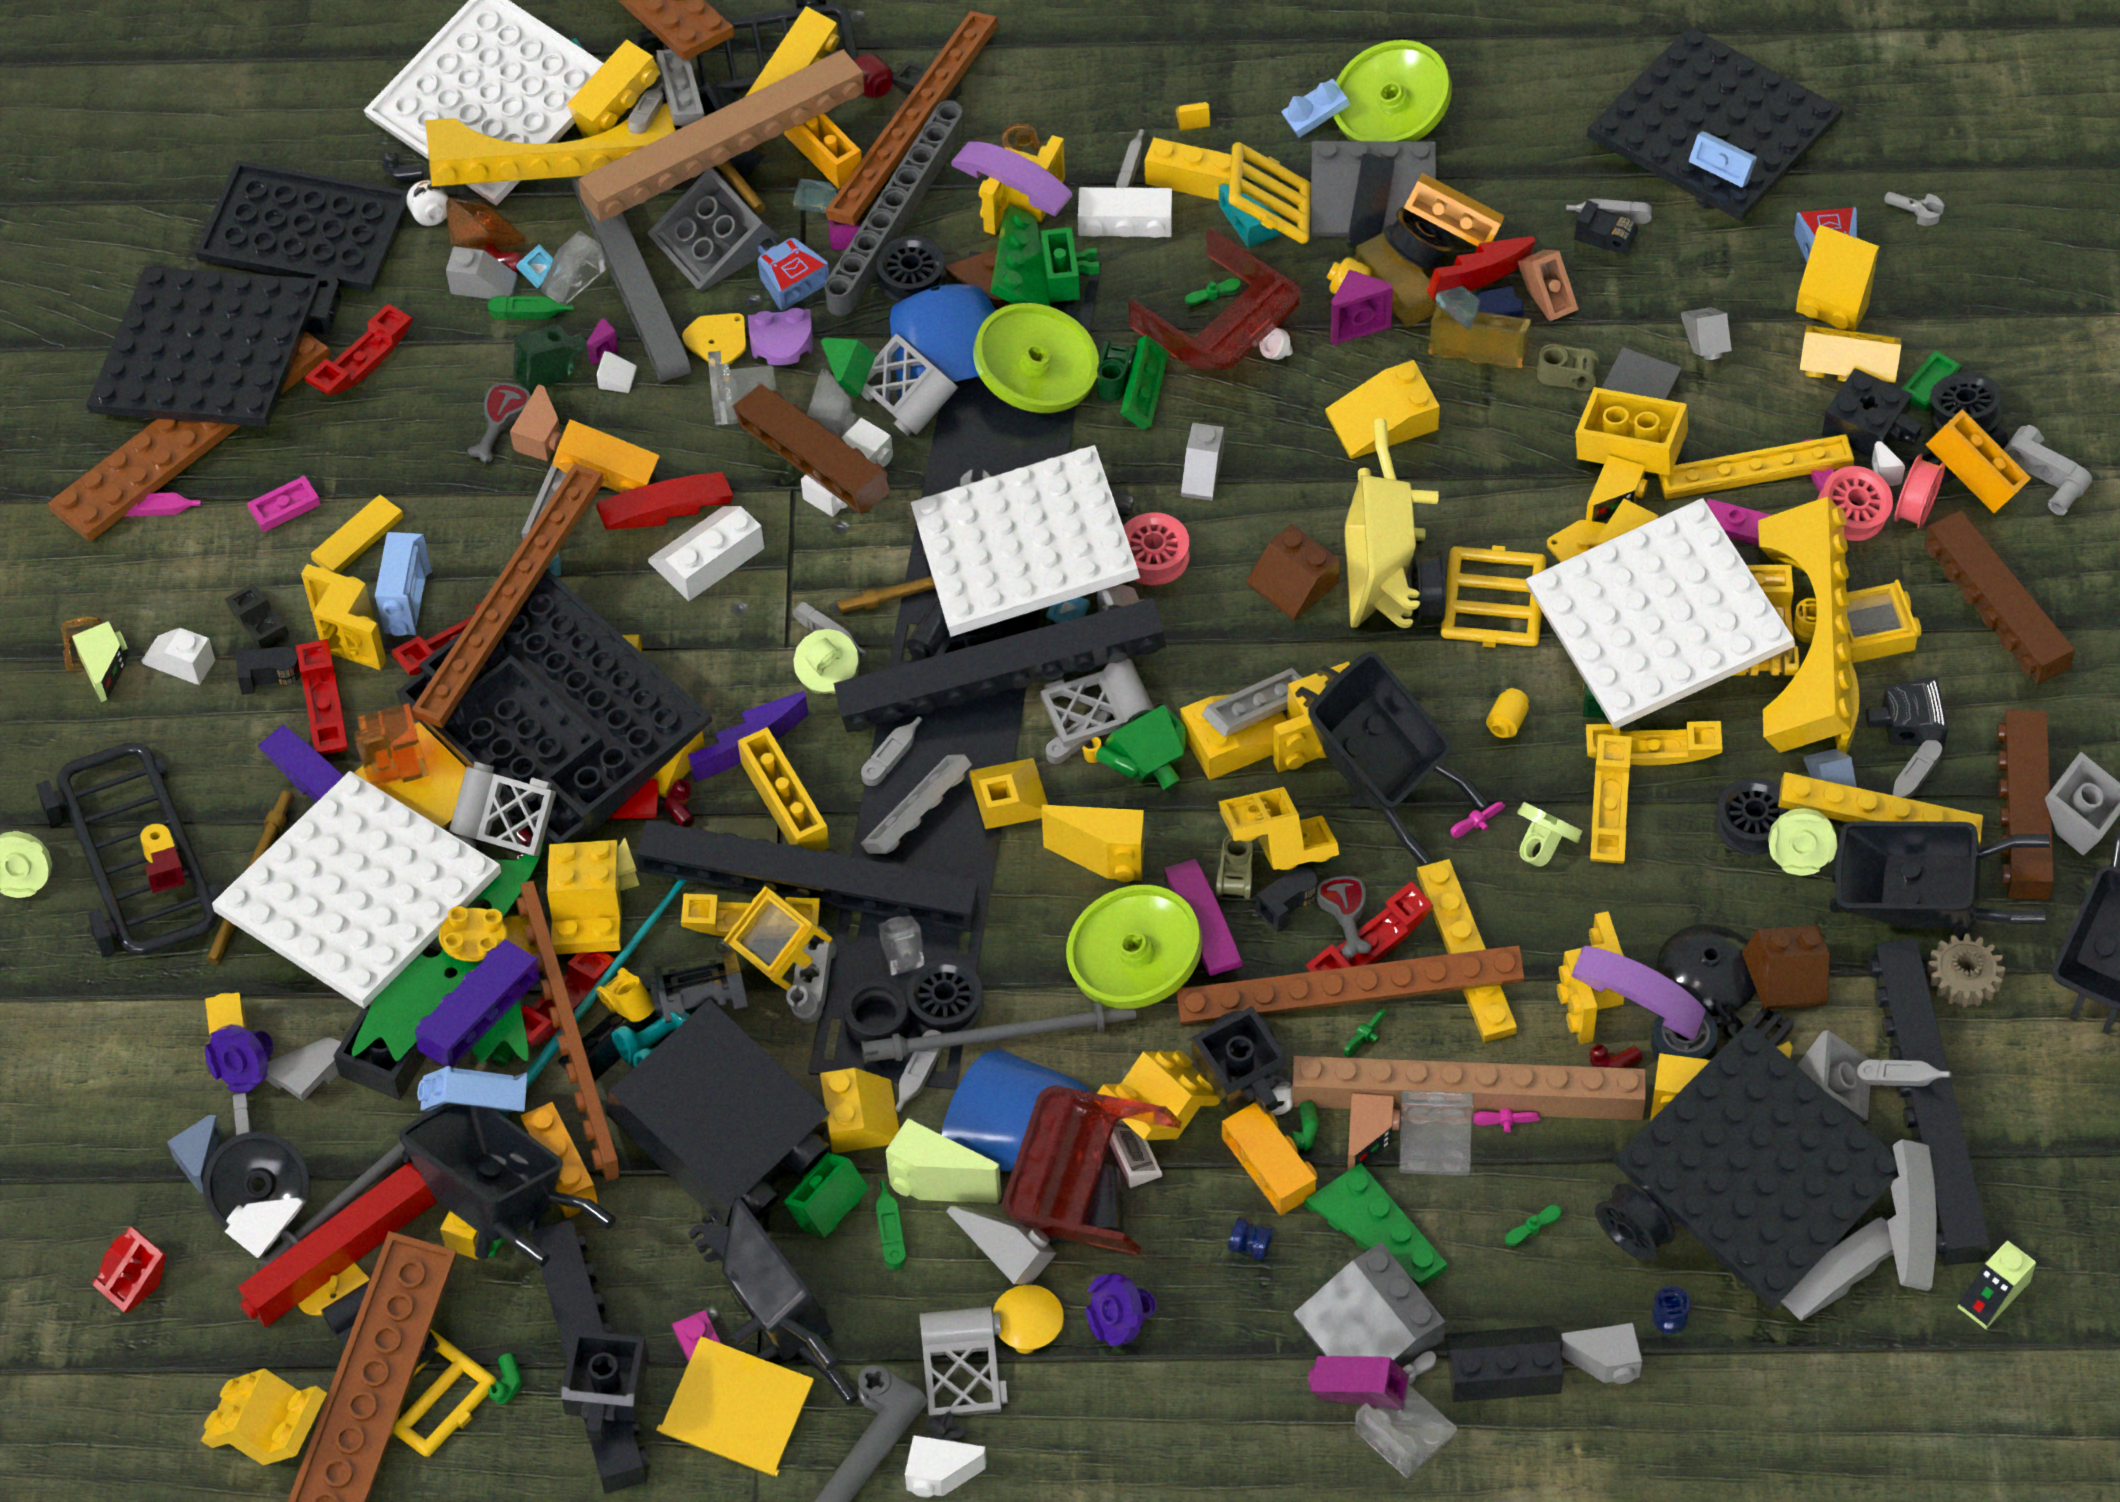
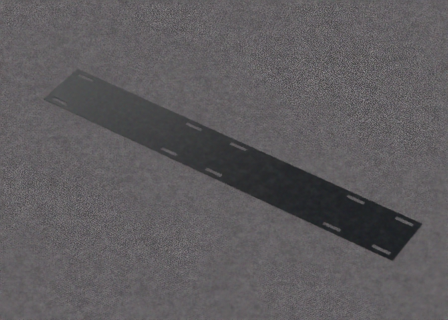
M970 251L969 257L981 254L983 252ZM1099 263V274L1088 276L1083 308H1074L1075 300L1049 303L1050 307L1058 309L1075 319L1089 334L1102 263ZM980 376L953 382L958 388L938 410L921 499L960 487L961 477L971 469L973 471L972 482L974 483L983 480V470L993 477L1017 468L1045 461L1049 458L1067 454L1069 452L1077 405L1067 410L1053 413L1031 412L1012 406L1000 399L984 384ZM917 523L905 583L932 576L927 557L922 554L923 543ZM936 588L902 597L888 668L918 661L911 657V661L901 660L908 624H918L937 595ZM1041 609L1006 619L999 623L1019 633L1035 630L1038 627ZM977 628L966 632V635L981 633L983 630L982 628ZM1004 636L995 637V638H992V641L998 640V639H1001V638H1005V637H1004ZM986 640L972 642L969 644L971 647L982 643H986ZM964 644L950 647L947 653L964 649ZM1027 687L1021 689L1011 688L1000 691L991 697L981 696L967 700L961 705H947L936 708L927 714L917 713L903 717L897 722L877 724L871 756L896 728L911 724L918 716L922 719L916 727L912 746L893 769L887 773L882 782L876 786L865 785L851 857H866L871 861L887 864L894 862L905 867L921 870L926 868L933 869L938 873L954 876L961 874L971 879L979 880L978 900L967 955L957 954L961 930L863 912L856 943L846 942L852 910L840 909L834 939L837 953L831 959L825 1005L818 1021L808 1073L820 1074L857 1068L891 1079V1083H899L914 1052H909L906 1057H903L902 1061H895V1058L864 1063L861 1045L853 1041L845 1027L843 1004L847 994L853 987L863 981L878 979L889 981L898 986L907 999V985L913 973L922 965L938 959L957 960L967 964L975 972L977 971L1002 826L985 829L969 777V770L1014 762ZM965 754L972 765L964 772V779L957 785L950 787L942 795L943 800L936 807L928 809L920 817L922 819L920 824L913 830L906 832L899 839L900 843L893 851L884 854L868 853L861 842L947 755ZM941 997L939 999L948 1000L951 997ZM874 1000L858 1008L856 1019L864 1026L876 1028L892 1022L897 1012L895 1006L889 1002ZM909 1016L908 1028L903 1037L906 1039L922 1037L924 1033L914 1025ZM831 1018L841 1019L834 1059H823ZM963 1045L950 1047L946 1073L936 1072L937 1057V1062L924 1086L956 1089Z

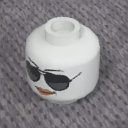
M424 180L416 183L407 194L409 210L415 220L421 225H437L448 217L451 210V202L442 186H431V180Z

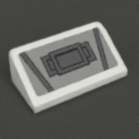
M1121 1118L1103 1120L1104 1133L1129 1188L1162 1177L1161 1170L1147 1140H1143Z

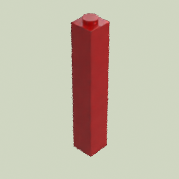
M408 1162L239 1285L237 1288L243 1299L239 1305L250 1320L257 1318L265 1328L328 1283L331 1276H337L385 1241L388 1231L396 1233L434 1205L437 1201L419 1171L413 1169L412 1164Z

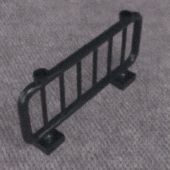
M795 0L796 8L726 18L734 29L752 27L760 74L765 68L758 26L782 23L785 38L789 32L787 21L797 20L806 6L823 16H836L839 19L845 52L852 60L858 57L851 17L848 11L841 5L826 3V0ZM648 29V31L636 36L632 43L643 50L645 44L661 40ZM730 39L724 41L731 81L711 84L734 92L750 90L759 76L737 79ZM663 43L664 50L670 49L666 44ZM702 53L696 55L701 85L697 86L698 92L707 83ZM662 91L663 103H668L665 91Z
M124 743L67 763L62 767L57 776L59 791L53 792L49 780L36 784L40 802L50 828L64 824L60 811L67 809L109 914L110 920L105 921L101 909L87 913L91 930L102 958L115 954L112 942L114 939L118 938L124 949L130 953L144 955L204 935L211 931L218 919V914L214 912L212 902L220 896L215 883L207 885L162 777L168 775L162 756L154 758L150 749L141 743ZM134 755L139 757L144 766L142 770L77 792L73 791L70 783L71 777L76 773L126 756ZM145 775L148 776L155 794L84 818L77 798ZM158 800L165 820L153 824L169 826L176 843L174 845L176 852L179 851L187 870L183 872L184 878L190 877L197 897L126 921L118 901L151 890L150 885L146 884L115 895L108 875L148 862L145 856L105 869L97 849L141 835L142 830L147 826L94 843L87 824ZM200 903L205 916L200 922L146 941L135 940L129 929L131 926Z

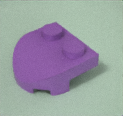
M792 308L785 312L771 313L762 311L755 315H748L751 353L755 359L761 356L766 358L769 365H788L799 362L800 355L804 352L809 354L813 352L814 342L810 309Z

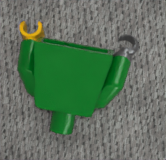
M1156 703L1153 705L1154 710L1112 732L1105 741L1106 746H1102L1101 740L1098 737L1091 739L1093 749L1083 746L1084 757L1089 763L1100 762L1128 778H1134L1138 783H1142L1155 776L1162 789L1166 791L1181 781L1172 766L1179 762L1184 755V749L1186 748V725L1170 710L1167 704Z

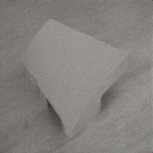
M324 1038L268 1062L265 1080L279 1090L282 1087L294 1096L304 1101L322 1081L329 1084L339 1074L333 1055L341 1042L333 1038Z

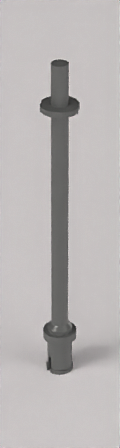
M1096 1002L1093 1012L906 1039L903 1036L900 1037L899 1033L892 1034V1038L867 1042L861 1041L864 1063L895 1058V1061H902L903 1057H906L909 1052L1096 1025L1099 1033L1105 1032V1023L1136 1019V1010L1116 1008L1102 1010L1101 1003Z
M399 1142L295 1233L292 1234L283 1230L280 1236L284 1242L260 1262L261 1266L264 1268L347 1207L403 1158V1151L405 1150L403 1144Z

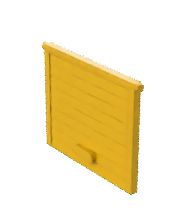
M418 722L357 769L354 774L442 829H446L451 825L466 767Z
M700 1336L663 1424H658L656 1431L777 1477L780 1472L777 1469L814 1379Z

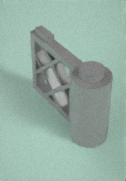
M896 333L875 357L860 394L869 402L875 398L897 418L893 424L908 436L911 432L917 435L956 391L958 386ZM901 345L904 348V361L891 363L892 354ZM918 365L926 367L925 371L918 378L910 380L911 367ZM903 368V381L890 383L891 370ZM883 372V385L871 387L867 384L876 373ZM902 389V397L892 406L890 404V391Z
M1130 659L1119 663L1109 662L1103 671L1067 683L1061 679L1044 685L1045 690L1040 691L1041 699L1063 747L1114 732L1154 710L1138 672ZM1099 684L1102 690L1098 700L1083 695L1085 688ZM1065 696L1072 699L1066 710L1055 706L1051 699ZM1078 701L1093 707L1089 717L1073 712ZM1099 709L1112 713L1115 720L1102 723L1094 720ZM1068 719L1083 724L1084 726L1081 731L1067 735L1064 727Z
M474 762L473 768L466 766L449 832L539 857L556 791L550 790L551 783L531 778L530 784L500 776L493 773V766ZM503 784L510 785L516 796L514 800L503 806L500 799ZM520 789H524L527 791L522 794ZM536 793L544 795L540 810L532 814L526 800ZM520 805L526 819L513 826L507 812ZM501 817L507 831L497 838L490 836L493 821ZM530 825L533 832L530 847L522 845L517 835V832ZM511 837L513 842L507 841L506 839Z
M991 1306L919 1313L929 1419L942 1418L950 1410L953 1417L1001 1412V1404H1008L1006 1381H998L994 1335L1001 1334L999 1313H992ZM988 1351L989 1363L980 1373L965 1362L973 1352ZM963 1353L961 1357H958L956 1354ZM947 1355L956 1363L943 1377L932 1368L931 1356ZM960 1367L975 1377L964 1392L948 1381ZM989 1371L991 1375V1382L985 1378L986 1374ZM933 1377L939 1381L935 1387L933 1386ZM981 1382L992 1391L993 1402L978 1404L968 1395ZM944 1385L959 1396L952 1406L935 1408V1396ZM963 1401H965V1402H966L967 1404H969V1405H961V1404H962Z

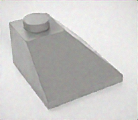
M1829 1030L1823 1031L1797 1066L1859 1122L1868 1121L1870 1085L1866 1084L1858 1076L1857 1069L1863 1061L1871 1059Z

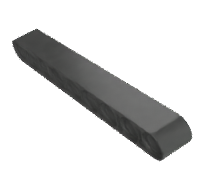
M949 100L943 101L936 106L826 280V304L831 314L845 316L855 308L877 272L876 259L879 251L889 241L900 236L964 132L963 113L959 103Z
M583 176L572 177L576 197L660 383L690 374L691 368L686 352L622 212L600 223L581 199L578 178Z

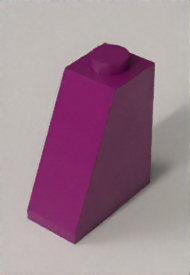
M1317 1356L1315 1366H1312L1310 1369L1308 1384L1311 1392L1320 1400L1396 1410L1404 1409L1409 1374L1391 1357Z

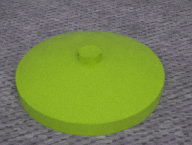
M1394 40L1377 44L1357 55L1340 73L1336 84L1345 94L1350 105L1334 115V119L1342 133L1350 141H1417L1427 135L1440 122L1447 111L1452 95V81L1449 71L1442 58L1433 49L1422 43L1409 40Z
M1018 303L996 310L982 323L973 347L974 364L984 384L1003 401L1026 411L1053 413L1072 408L1087 397L1097 378L1099 356L1093 339L1075 319L1050 306L1035 303Z
M1154 885L1126 886L1101 896L1081 913L1068 937L1066 948L1067 964L1077 986L1093 1001L1116 1009L1141 1008L1169 997L1189 979L1201 956L1203 944L1202 931L1190 905L1175 892Z

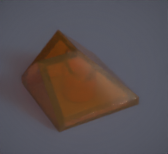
M448 198L446 201L450 246L472 249L482 248L488 244H494L495 246L521 244L526 239L487 204Z

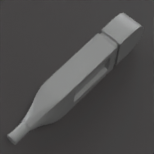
M660 83L656 89L645 91L628 117V130L631 133L641 134L649 128L663 105V83Z
M1143 129L1139 130L1138 136L1129 144L1116 188L1132 187L1142 155Z
M1605 199L1589 200L1599 204L1598 210L1617 217H1627L1636 224H1646L1652 219V207L1647 203H1631L1630 201ZM1586 202L1578 205H1567L1566 210L1581 213Z
M801 602L792 611L795 619L813 632L824 629L842 632L852 640L860 655H866V651L856 644L846 629L819 611H815L807 603Z
M1104 710L1098 711L1094 720L1107 723L1112 713ZM1091 712L1087 713L1085 717H1089ZM1075 722L1065 731L1067 735L1081 731L1084 725ZM1055 737L1046 745V758L1050 763L1060 764L1068 759L1071 754L1076 753L1088 744L1091 739L1063 747L1059 737Z
M919 716L911 724L896 728L875 751L871 759L863 765L861 777L865 785L876 786L881 783L887 776V773L893 769L910 749L914 741L916 727L922 721Z
M1926 740L1922 743L1897 777L1893 788V796L1906 799L1912 798L1941 758L1942 745L1938 741Z
M928 1030L922 1037L941 1034V1032ZM943 1048L913 1053L899 1081V1102L895 1108L897 1112L901 1111L907 1101L920 1094Z
M1865 1060L1857 1069L1858 1076L1868 1085L1926 1086L1938 1078L1951 1077V1071H1940L1923 1061Z
M247 1093L233 1095L236 1135L252 1132Z

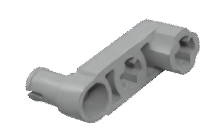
M2031 425L2021 426L2006 445L2004 451L2024 471L2059 488L2048 501V507L2055 514L2065 515L2074 500L2081 497L2092 482V476L2077 463L2042 446L2045 438L2037 428Z
M818 926L829 935V933L824 928ZM815 934L803 949L804 952L812 957V962L807 968H802L796 964L793 987L786 994V1000L791 1005L793 1014L800 1022L805 1024L816 1022L822 1014L826 1000L831 959L837 953V946L833 940L828 944ZM811 969H815L819 977H813L812 983H809L804 975L810 974Z

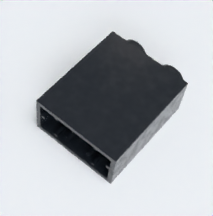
M710 998L609 1091L606 1115L721 1226H729L733 1201L738 1196L757 1221L761 1219L774 1206L782 1194L773 1183L790 1167L800 1176H805L831 1148V1145L822 1138L830 1112Z

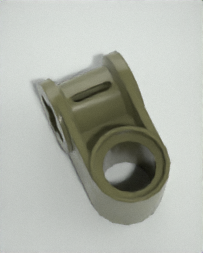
M1548 344L1539 353L1536 371L1537 378L1548 386H1561L1579 391H1588L1596 385L1594 372L1595 368L1599 365L1600 358L1595 351L1590 349ZM1581 376L1584 377L1583 382L1580 381Z
M1231 834L1227 835L1224 839L1221 862L1217 874L1216 897L1228 894L1244 896L1247 900L1251 899L1253 878L1252 841H1234ZM1242 852L1244 854L1240 856H1235L1231 853Z

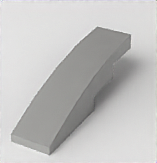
M1901 1139L1893 1144L1899 1177L1893 1180L1890 1185L1896 1215L1889 1219L1887 1223L1900 1285L1928 1291L1932 1289L1937 1221L1934 1175L1929 1145Z
M1880 1216L1828 1251L1781 1302L1802 1321L1846 1295L1852 1284L1873 1273L1879 1262L1894 1254L1887 1221Z

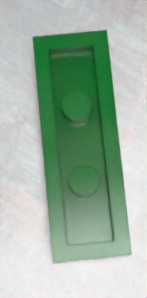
M1148 335L1138 339L1120 414L1142 430L1152 425L1169 351Z

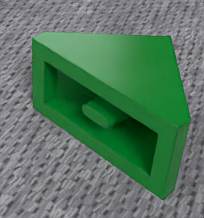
M825 337L821 340V344L836 382L856 398L863 389L876 355L859 340Z

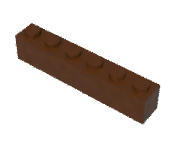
M761 383L733 405L739 425L743 430L859 514L863 515L890 493L887 483L888 474L878 462L872 463L860 449L856 447L854 449L851 448L839 434H832L826 430L818 419L814 418L812 420L805 415L798 405H791L785 401L777 390L771 391Z
M1960 510L1929 525L1924 542L1927 554L1931 558H1935L1942 566L1948 580L1955 582L1962 591L1965 601L1976 608L1984 624L1988 628H1992L1998 635L2004 649L2008 652L2011 651L2019 661L2022 671L2026 675H2030L2038 685L2070 669L2075 652L2073 646Z
M2006 709L2003 723H1997L1996 741L2002 743V750L1998 751L1997 769L2003 771V778L1999 779L1998 798L2004 799V807H2000L1999 826L2005 827V835H2002L2001 839L2015 834H2050V848L2013 847L2000 852L2001 856H2006V864H2002L2001 884L2007 885V898L2049 900L2054 880L2051 816L2045 801V797L2050 792L2047 711Z

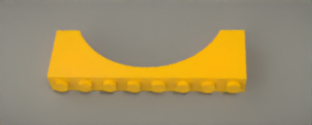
M668 104L662 105L649 128L644 133H631L628 130V119H626L621 124L601 134L580 140L552 144H527L492 138L470 129L457 118L425 120L431 186L585 176L675 132Z
M1828 496L1758 520L1759 547L1774 563L1791 565L1805 572L1813 585L1817 605L1815 632L1804 662L1783 692L1763 709V737L1779 753L1851 731V716L1854 714V709L1850 701V688L1853 686V681L1849 673V661L1852 658V654L1848 645V633L1851 631V626L1847 618V606L1850 604V599L1846 591V579L1849 577V572L1845 564V552L1848 550V545L1844 537V525L1847 524V518L1844 510L1840 506L1838 507Z

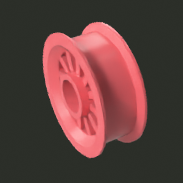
M1922 454L1917 456L1900 494L1894 518L1896 522L1902 518L1918 524V530L1923 528L1939 492L1945 472V462L1938 466L1922 460Z
M1847 466L1833 472L1827 478L1818 496V499L1828 496L1838 507L1840 506L1844 510L1847 518V524L1844 525V537L1849 541H1863L1878 534L1893 507V496L1887 482L1876 472L1860 466ZM1850 501L1856 502L1859 506L1852 504Z
M1153 512L1138 515L1123 526L1140 578L1134 580L1135 582L1152 586L1163 585L1174 581L1186 570L1190 557L1188 549L1189 535L1179 520L1167 514Z

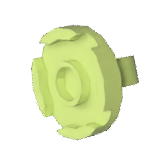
M824 629L814 631L801 641L796 648L793 661L795 673L804 687L816 694L831 693L833 695L836 694L833 683L858 676L860 658L858 650L849 637L840 631Z
M1523 802L1517 814L1532 821L1521 843L1520 856L1524 861L1534 866L1541 867L1549 862L1562 836L1576 843L1581 838L1582 830ZM1541 842L1539 853L1533 857L1534 847Z
M1807 808L1790 810L1779 816L1771 826L1768 836L1770 855L1773 860L1782 866V869L1787 873L1799 876L1819 872V868L1834 859L1837 849L1836 832L1830 820L1820 812Z
M19 831L3 833L0 835V893L15 898L32 896L44 886L51 875L52 861L49 851L39 839L31 834Z

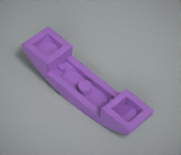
M968 142L951 162L953 167L973 177L978 178L983 173L1028 195L1030 205L1052 216H1056L1072 197V192L1048 171L1029 159L1000 146L984 142Z
M1586 945L1582 947L1572 972V977L1600 992L1608 987L1664 1017L1662 1025L1692 1041L1696 1038L1706 1009L1685 989L1657 971L1632 959Z

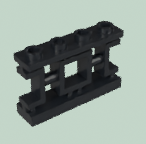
M735 949L721 951L723 962L716 963V960L709 961L710 964L676 971V969H671L669 974L665 975L662 973L661 966L654 967L655 976L649 977L656 1016L663 1015L665 1024L671 1023L670 1012L677 1011V1014L685 1013V1009L699 1007L709 998L714 1003L718 1002L719 1005L726 1004L725 1000L732 999L734 1009L748 1006Z

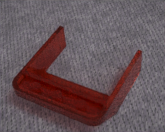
M1210 228L1207 231V256L1248 282L1250 287L1194 339L1133 299L1129 302V327L1143 336L1148 335L1169 351V354L1190 368L1227 370L1241 361L1299 306L1300 289L1297 284Z
M1061 1086L1045 1088L1037 1097L1003 1197L1002 1204L1005 1213L1019 1223L1037 1228L1058 1238L1139 1255L1141 1247L1125 1233L1082 1225L1115 1124L1123 1118L1180 1129L1182 1121L1165 1106Z

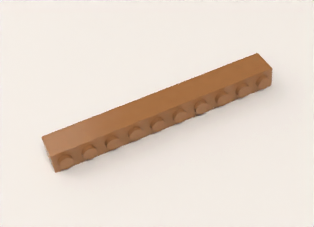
M842 49L578 178L581 199L600 223L615 217L621 212L637 204L644 203L647 199L663 191H668L674 186L694 178L716 165L725 163L732 157L749 151L769 139L776 138L781 133L795 126L802 125L806 121L826 113L848 100L855 99L858 95L864 93L863 71Z
M1294 1056L1292 1107H1299L1304 1101H1312L1315 1103L1316 1108L1351 1109V1093L1394 1096L1393 1109H1400V1111L1475 1114L1482 1111L1499 1113L1500 1110L1508 1108L1513 1110V1113L1535 1112L1544 1117L1643 1120L1645 1069Z

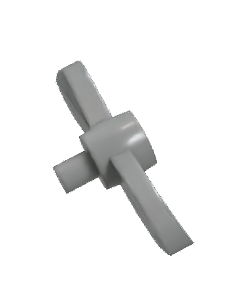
M1431 1351L1424 1352L1412 1365L1408 1364L1403 1367L1409 1374L1408 1384L1414 1383L1417 1375L1435 1366V1353Z

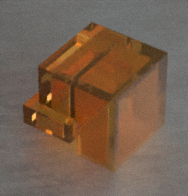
M409 703L357 717L360 731L353 733L370 784L376 786L402 779L403 783L429 776L420 737Z

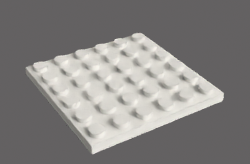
M469 0L366 107L364 112L367 118L427 159L425 120L457 118L462 124L478 133L504 141L527 144L556 143L575 123L566 104L604 63L509 0ZM521 180L465 185L497 206Z
M1095 445L910 502L951 637L1140 578Z
M1703 498L1526 578L1528 589L1614 730L1795 647L1793 636Z
M349 771L212 902L214 912L365 1009L439 935L440 926L448 919L449 910L456 906L466 908L501 873L499 863Z

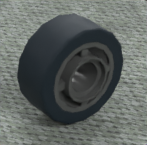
M1707 1011L1704 1014L1697 1036L1693 1041L1681 1040L1679 1037L1684 1036L1662 1025L1664 1017L1659 1015L1655 1019L1651 1037V1048L1657 1060L1659 1053L1711 1060L1715 1056L1719 1032L1716 1021Z

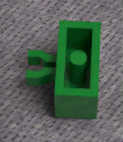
M1072 227L1041 230V251L1049 303L1080 299L1079 273L1088 275L1099 274V261L1088 262L1097 260V249L1089 248L1076 253Z
M827 1152L808 1174L801 1177L802 1181L799 1185L789 1190L790 1195L783 1203L804 1232L825 1238L835 1230L840 1220L848 1211L859 1203L860 1198L869 1189V1186L849 1158Z

